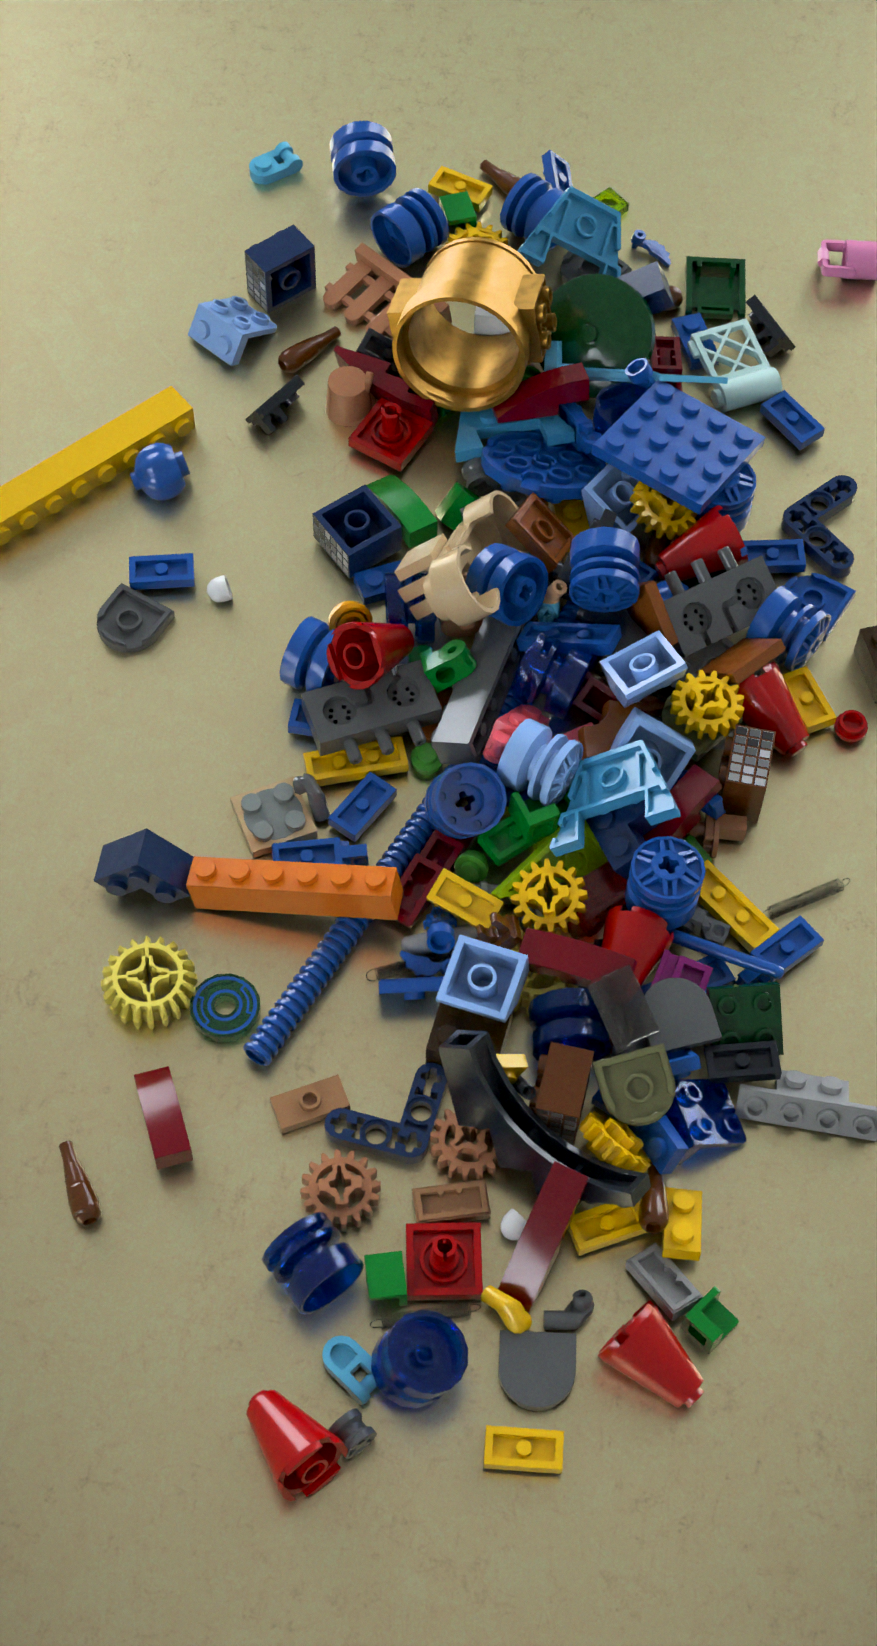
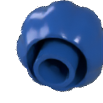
M153 443L144 447L138 453L135 459V471L131 472L130 476L136 491L142 489L150 498L165 501L181 493L186 485L184 476L189 475L190 471L182 451L174 453L171 445Z

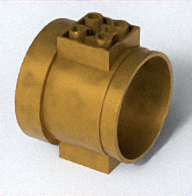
M467 237L457 239L441 247L428 262L422 278L400 279L387 312L393 339V358L403 380L420 397L433 400L435 405L454 411L474 412L486 410L507 400L520 385L527 363L543 362L546 350L551 348V333L556 331L557 319L556 314L551 313L550 305L552 304L553 294L551 286H547L545 274H536L529 262L519 252L497 240L483 237ZM453 301L480 307L502 321L510 332L496 336L468 333L448 322L436 309L434 303Z

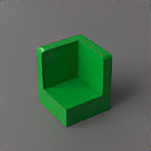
M467 191L439 196V206L446 217L448 225L465 223L466 225V223H469L472 227H476L477 215Z
M456 481L436 508L435 513L442 523L455 530L458 524L463 522L460 509L481 497Z
M518 791L510 796L508 811L526 843L552 834L557 830V823L561 814L555 803L544 806L541 804L540 799L536 801L532 799L523 801Z
M402 1251L364 1255L369 1299L375 1301L399 1298V1306H407V1288Z
M716 1286L685 1315L681 1329L708 1354L739 1323V1320L718 1301L721 1291Z

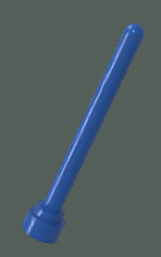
M676 929L667 930L669 934L673 931V944L774 979H780L784 975V969L780 965Z

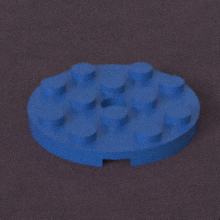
M509 431L494 435L487 440V445L483 447L481 455V466L484 473L498 482L501 489L508 492L517 491L526 495L534 492L539 498L554 504L561 503L562 500H583L581 490L606 466L603 460L592 455L591 452L589 454H585L584 451L578 452L571 442L547 446L542 433L539 431Z

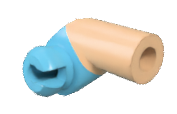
M557 579L548 586L544 601L537 613L540 622H553L555 618H558L560 614V597L567 591V585L564 581Z

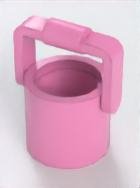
M823 240L821 242V247L817 251V257L823 276L877 280V241ZM829 251L843 252L841 266L829 265Z

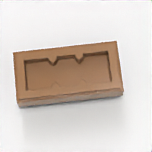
M339 1075L270 1097V1103L282 1134L325 1120L328 1113L334 1109L345 1108L351 1110Z
M485 1179L412 1189L416 1223H460L491 1218Z

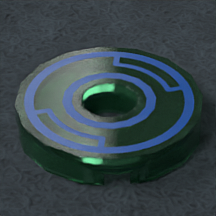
M231 973L216 974L205 979L196 987V995L190 999V1016L196 1030L217 1042H234L247 1036L253 1030L252 1027L258 1022L261 1015L260 996L254 985L244 977ZM222 1002H231L235 1005V1009L226 1015L219 1014L216 1011V1007Z

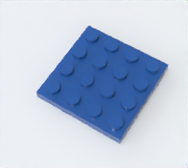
M658 379L593 444L591 454L700 515L763 447L766 437Z

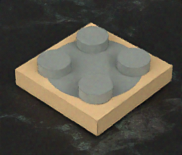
M294 776L230 797L232 808L253 858L272 852L273 843L304 841L318 837L317 829L302 794L299 795L294 791Z

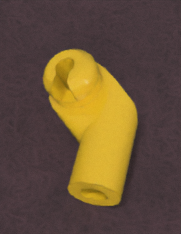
M492 1285L484 1289L481 1301L498 1312L509 1331L522 1334L524 1331L529 1330L532 1325V1318L518 1300Z

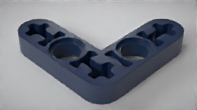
M846 475L833 477L789 506L784 511L781 522L783 532L790 539H803L805 553L828 575L835 578H843L851 573L854 554L822 523L854 502L858 488L857 483L853 478ZM813 502H823L827 509L819 511L814 509L811 504ZM820 537L826 544L815 546L810 543L809 539Z
M426 1063L418 1068L400 1123L345 1108H338L328 1113L325 1118L326 1137L331 1143L405 1164L419 1163L427 1154L430 1145V1134L434 1131L435 1120L438 1119L447 1089V1080L443 1067L437 1063ZM430 1075L437 1076V1082L432 1086L430 1097L424 1095L426 1080L429 1079ZM423 1105L428 1107L432 1114L427 1120L418 1121L412 1117L411 1111L416 1106ZM341 1120L346 1121L347 1128H344L342 1133L335 1132L334 1125H339ZM357 1124L362 1125L360 1128V1139L355 1138V1131L358 1129ZM374 1128L383 1130L387 1136L385 1141L380 1144L370 1143L365 1137L369 1130ZM393 1133L397 1134V1142H395L394 1149L390 1148ZM410 1139L416 1140L417 1147L412 1152H407L405 1144H408Z

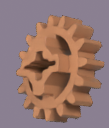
M448 1108L445 1109V1121L436 1119L434 1124L436 1131L430 1134V1142L434 1144L431 1146V1156H440L437 1159V1167L441 1169L448 1166V1177L450 1178L454 1177L457 1172L461 1173L463 1182H466L469 1175L473 1174L477 1180H482V1173L484 1171H487L492 1176L495 1175V1163L498 1164L495 1149L493 1147L492 1151L489 1152L486 1145L491 1138L490 1129L478 1130L475 1127L459 1126L456 1114ZM450 1131L453 1140L450 1141V1146L446 1147L445 1139Z
M335 1149L334 1158L329 1159L325 1153H322L320 1165L314 1162L309 1163V1171L312 1175H302V1184L306 1187L301 1188L300 1193L301 1199L306 1200L304 1202L305 1212L314 1211L313 1222L317 1224L322 1219H325L328 1230L332 1229L334 1223H340L341 1230L346 1231L347 1222L352 1221L358 1228L361 1226L360 1216L363 1215L371 1219L373 1216L371 1206H379L380 1196L376 1193L381 1192V1182L375 1180L377 1178L376 1168L367 1169L368 1159L366 1157L357 1162L355 1161V1151L351 1150L346 1158L341 1156L339 1149ZM330 1172V1174L326 1178L321 1179L323 1176ZM338 1180L342 1181V1187L345 1190L343 1201L340 1200L339 1193H337ZM360 1201L355 1207L351 1208L355 1202ZM324 1204H328L334 1210L327 1208Z

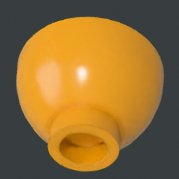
M351 600L341 602L330 612L328 618L329 630L336 629L338 626L348 622H373L372 614L362 603Z

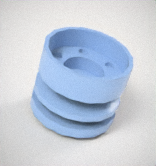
M531 718L525 719L519 724L507 742L498 764L497 775L505 787L515 792H523L528 788L530 799L534 801L540 799L541 804L544 806L553 803L557 805L572 784L579 762L583 757L584 747L582 743L574 739L568 740L564 734H557L552 739L550 727Z

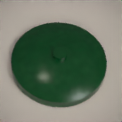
M587 274L567 281L553 292L550 309L551 313L556 314L557 327L556 331L551 333V341H562V363L576 364L582 362L583 366L588 368L626 369L632 361L638 358H646L650 362L655 346V323L649 305L633 286L610 275ZM544 356L543 362H540V365H541L543 371H544L545 356ZM589 380V399L614 396L629 388L633 383Z

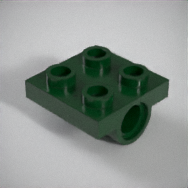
M778 982L706 987L707 996L712 1004L722 1035L720 1041L710 1043V1045L776 1040L778 1054L784 1055L780 984Z

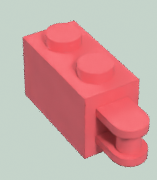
M521 704L496 719L482 755H484L486 760L499 764L504 748L519 724L525 719L531 718L548 726L550 719L543 716L538 708L532 705Z

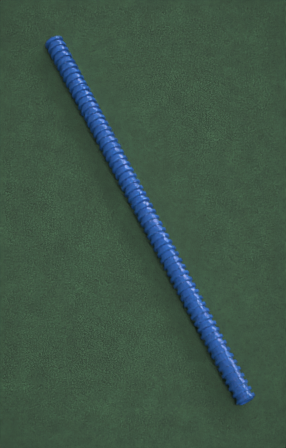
M567 600L566 604L561 608L558 618H555L553 622L580 623V621L575 620L580 607ZM530 652L526 656L525 661L521 663L520 668L517 670L498 718L521 704L528 705L536 691L540 689L541 684L545 682L546 677L555 668L561 653ZM453 764L448 765V766L444 769V771H446V770L452 768V767L455 766V765H453ZM425 797L422 800V804H419L416 808V812L412 813L411 819L405 823V827L399 831V835L394 838V843L388 846V851H385L382 859L376 863V866L397 867L400 878L415 854L421 853V850H423L435 830L426 816L424 807ZM337 917L335 919L336 924L330 926L329 932L325 933L323 940L317 944L318 949H314L311 952L312 957H308L305 965L301 966L299 969L300 974H296L293 977V982L287 985L288 991L282 992L281 999L274 1003L275 1008H271L268 1012L269 1016L263 1018V1025H259L256 1028L257 1034L253 1033L250 1036V1042L245 1043L243 1046L246 1055L252 1061L264 1066L271 1064V1057H275L278 1054L277 1048L284 1046V1040L289 1039L291 1036L290 1031H294L297 1028L296 1023L302 1021V1014H306L309 1011V1006L314 1004L315 997H318L321 994V989L327 986V980L332 979L333 972L339 969V964L345 961V955L350 954L351 947L357 944V939L363 936V931L368 929L369 923L374 919Z

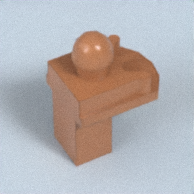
M706 814L704 822H698L688 834L697 837V835L703 836V849L710 854L711 858H716L719 839L744 841L747 829V816L723 814L715 820Z

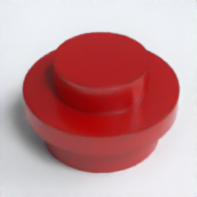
M847 710L837 717L834 729L842 740L857 742L866 736L868 723L861 712Z

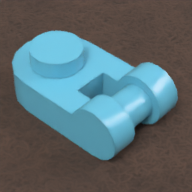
M284 141L279 143L274 150L251 160L249 163L250 178L257 184H270L300 171L303 167V161L298 155L293 154V148L288 142Z
M348 1336L333 1337L327 1341L323 1348L322 1359L325 1369L361 1406L371 1399L370 1393L377 1386L383 1387L391 1379L385 1369L355 1340ZM362 1367L367 1372V1375L358 1382L352 1375Z

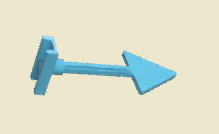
M551 341V348L546 350L544 372L561 366L571 365L569 363H562V341ZM584 367L589 380L631 382L625 373V369ZM654 371L652 374L655 381L659 379V381L728 384V377L661 374Z

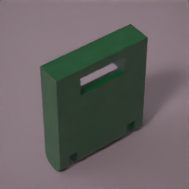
M686 256L685 316L692 314V311H696V313L701 314L702 318L732 320L733 313L737 314L738 320L745 319V259ZM701 272L729 273V278L700 276Z

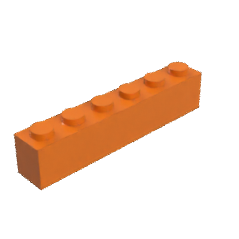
M194 856L186 883L191 899L197 909L398 920L403 896V888L397 867Z

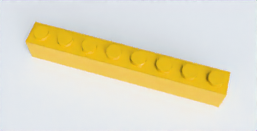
M169 386L0 486V545L6 544L11 538L24 530L31 529L49 515L59 512L64 506L74 500L86 496L89 491L99 485L111 481L116 475L129 467H134L135 459L144 447L153 443L169 444L179 437L186 436L195 428L193 407L172 386Z

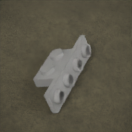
M781 1070V1078L775 1080L774 1089L740 1084L735 1107V1117L877 1141V1107L849 1102V1081L840 1080L832 1076L808 1075L797 1070Z

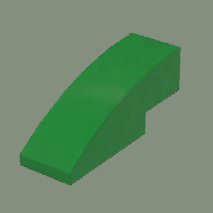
M390 474L366 485L402 526V538L409 549L437 536V519L419 496L399 478Z

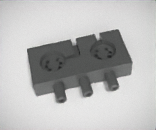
M726 546L717 551L726 572L714 578H711L703 559L700 558L691 563L700 584L686 591L676 571L664 575L673 597L663 602L678 638V643L672 645V647L681 658L750 626L764 601L777 589L762 555L738 566L730 547Z
M421 660L397 666L396 675L393 676L392 670H390L376 684L365 689H352L348 687L351 686L350 684L343 681L301 693L302 709L320 757L345 750L350 764L353 765L360 763L363 759L358 748L362 744L377 740L382 754L390 755L395 750L390 736L408 731L415 746L425 744L427 740L422 727L439 723L442 715L441 705L433 685L424 673Z

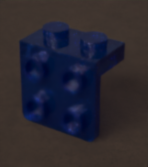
M674 1079L675 1096L670 1109L665 1115L689 1148L678 1165L682 1164L701 1148L741 1146L746 1142V1135L738 1115L735 1114V1108L725 1083L712 1084V1082H709V1079Z

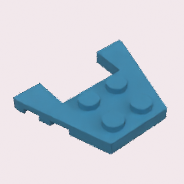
M570 186L562 193L517 250L528 262L539 267L544 264L550 243L553 242L599 266L598 274L610 275L616 278L620 277L621 267L618 266V251L621 250V213Z
M492 408L474 412H461L455 446L456 462H462L481 457L483 445L480 439L489 438L504 432L540 429L547 446L575 442V431L557 415L497 423Z
M642 739L580 760L578 770L575 773L567 795L570 803L567 811L560 815L557 823L560 831L557 838H552L550 850L558 857L584 848V826L586 819L607 814L612 810L630 804H637L642 800H645V818L651 826L681 816L680 810L649 748Z

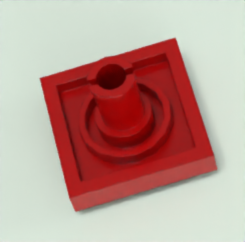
M381 397L350 435L348 446L401 472L433 432L434 423Z
M481 1222L406 1223L407 1301L481 1299L483 1293Z

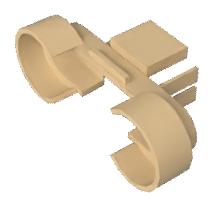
M495 490L465 506L463 512L464 521L458 524L448 540L442 533L407 551L394 572L400 582L423 570L424 572L429 570L428 575L398 589V593L405 603L425 594V600L409 608L416 620L434 612L441 620H452L457 625L466 627L493 614L499 609L500 593L498 588H494L482 595H479L477 591L471 593L462 573H468V569L475 557L485 547L494 543L505 544L517 549L519 552L529 553L505 527V524L518 507L503 491Z

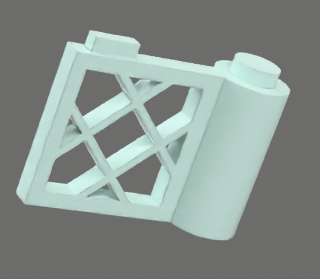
M747 318L691 334V341H688L687 346L693 358L700 359L707 376L728 377V384L711 383L714 388L711 391V400L715 408H719L722 412H728L768 400L782 392L780 375L776 368L770 367ZM742 330L746 341L742 344L729 339V334ZM711 339L720 343L717 352L704 348L701 341ZM724 345L740 351L736 360L720 354ZM745 353L756 358L759 365L750 367L740 363V360ZM716 361L731 367V372L718 376L714 369Z

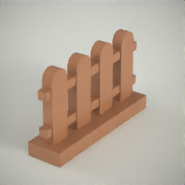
M362 242L354 250L357 263L354 265L350 262L345 267L347 272L334 285L329 282L325 286L326 292L323 295L324 305L326 308L334 310L344 304L347 307L344 315L349 325H358L365 320L369 323L366 326V332L370 327L393 340L387 312L400 279L411 277ZM363 284L366 285L368 288L356 300L350 297ZM384 300L389 302L377 316L371 313ZM446 302L434 303L439 313L448 322L452 323L449 304Z

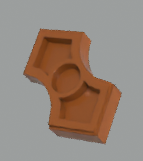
M607 701L602 707L600 722L593 726H583L578 730V740L584 747L582 760L609 751L616 734L634 707L639 709L638 704H631L624 708L619 701Z

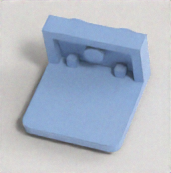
M232 296L231 298L214 299L213 301L199 303L188 336L230 366L239 365L248 338L275 333L277 325L270 321V317L267 314L250 307L244 298Z

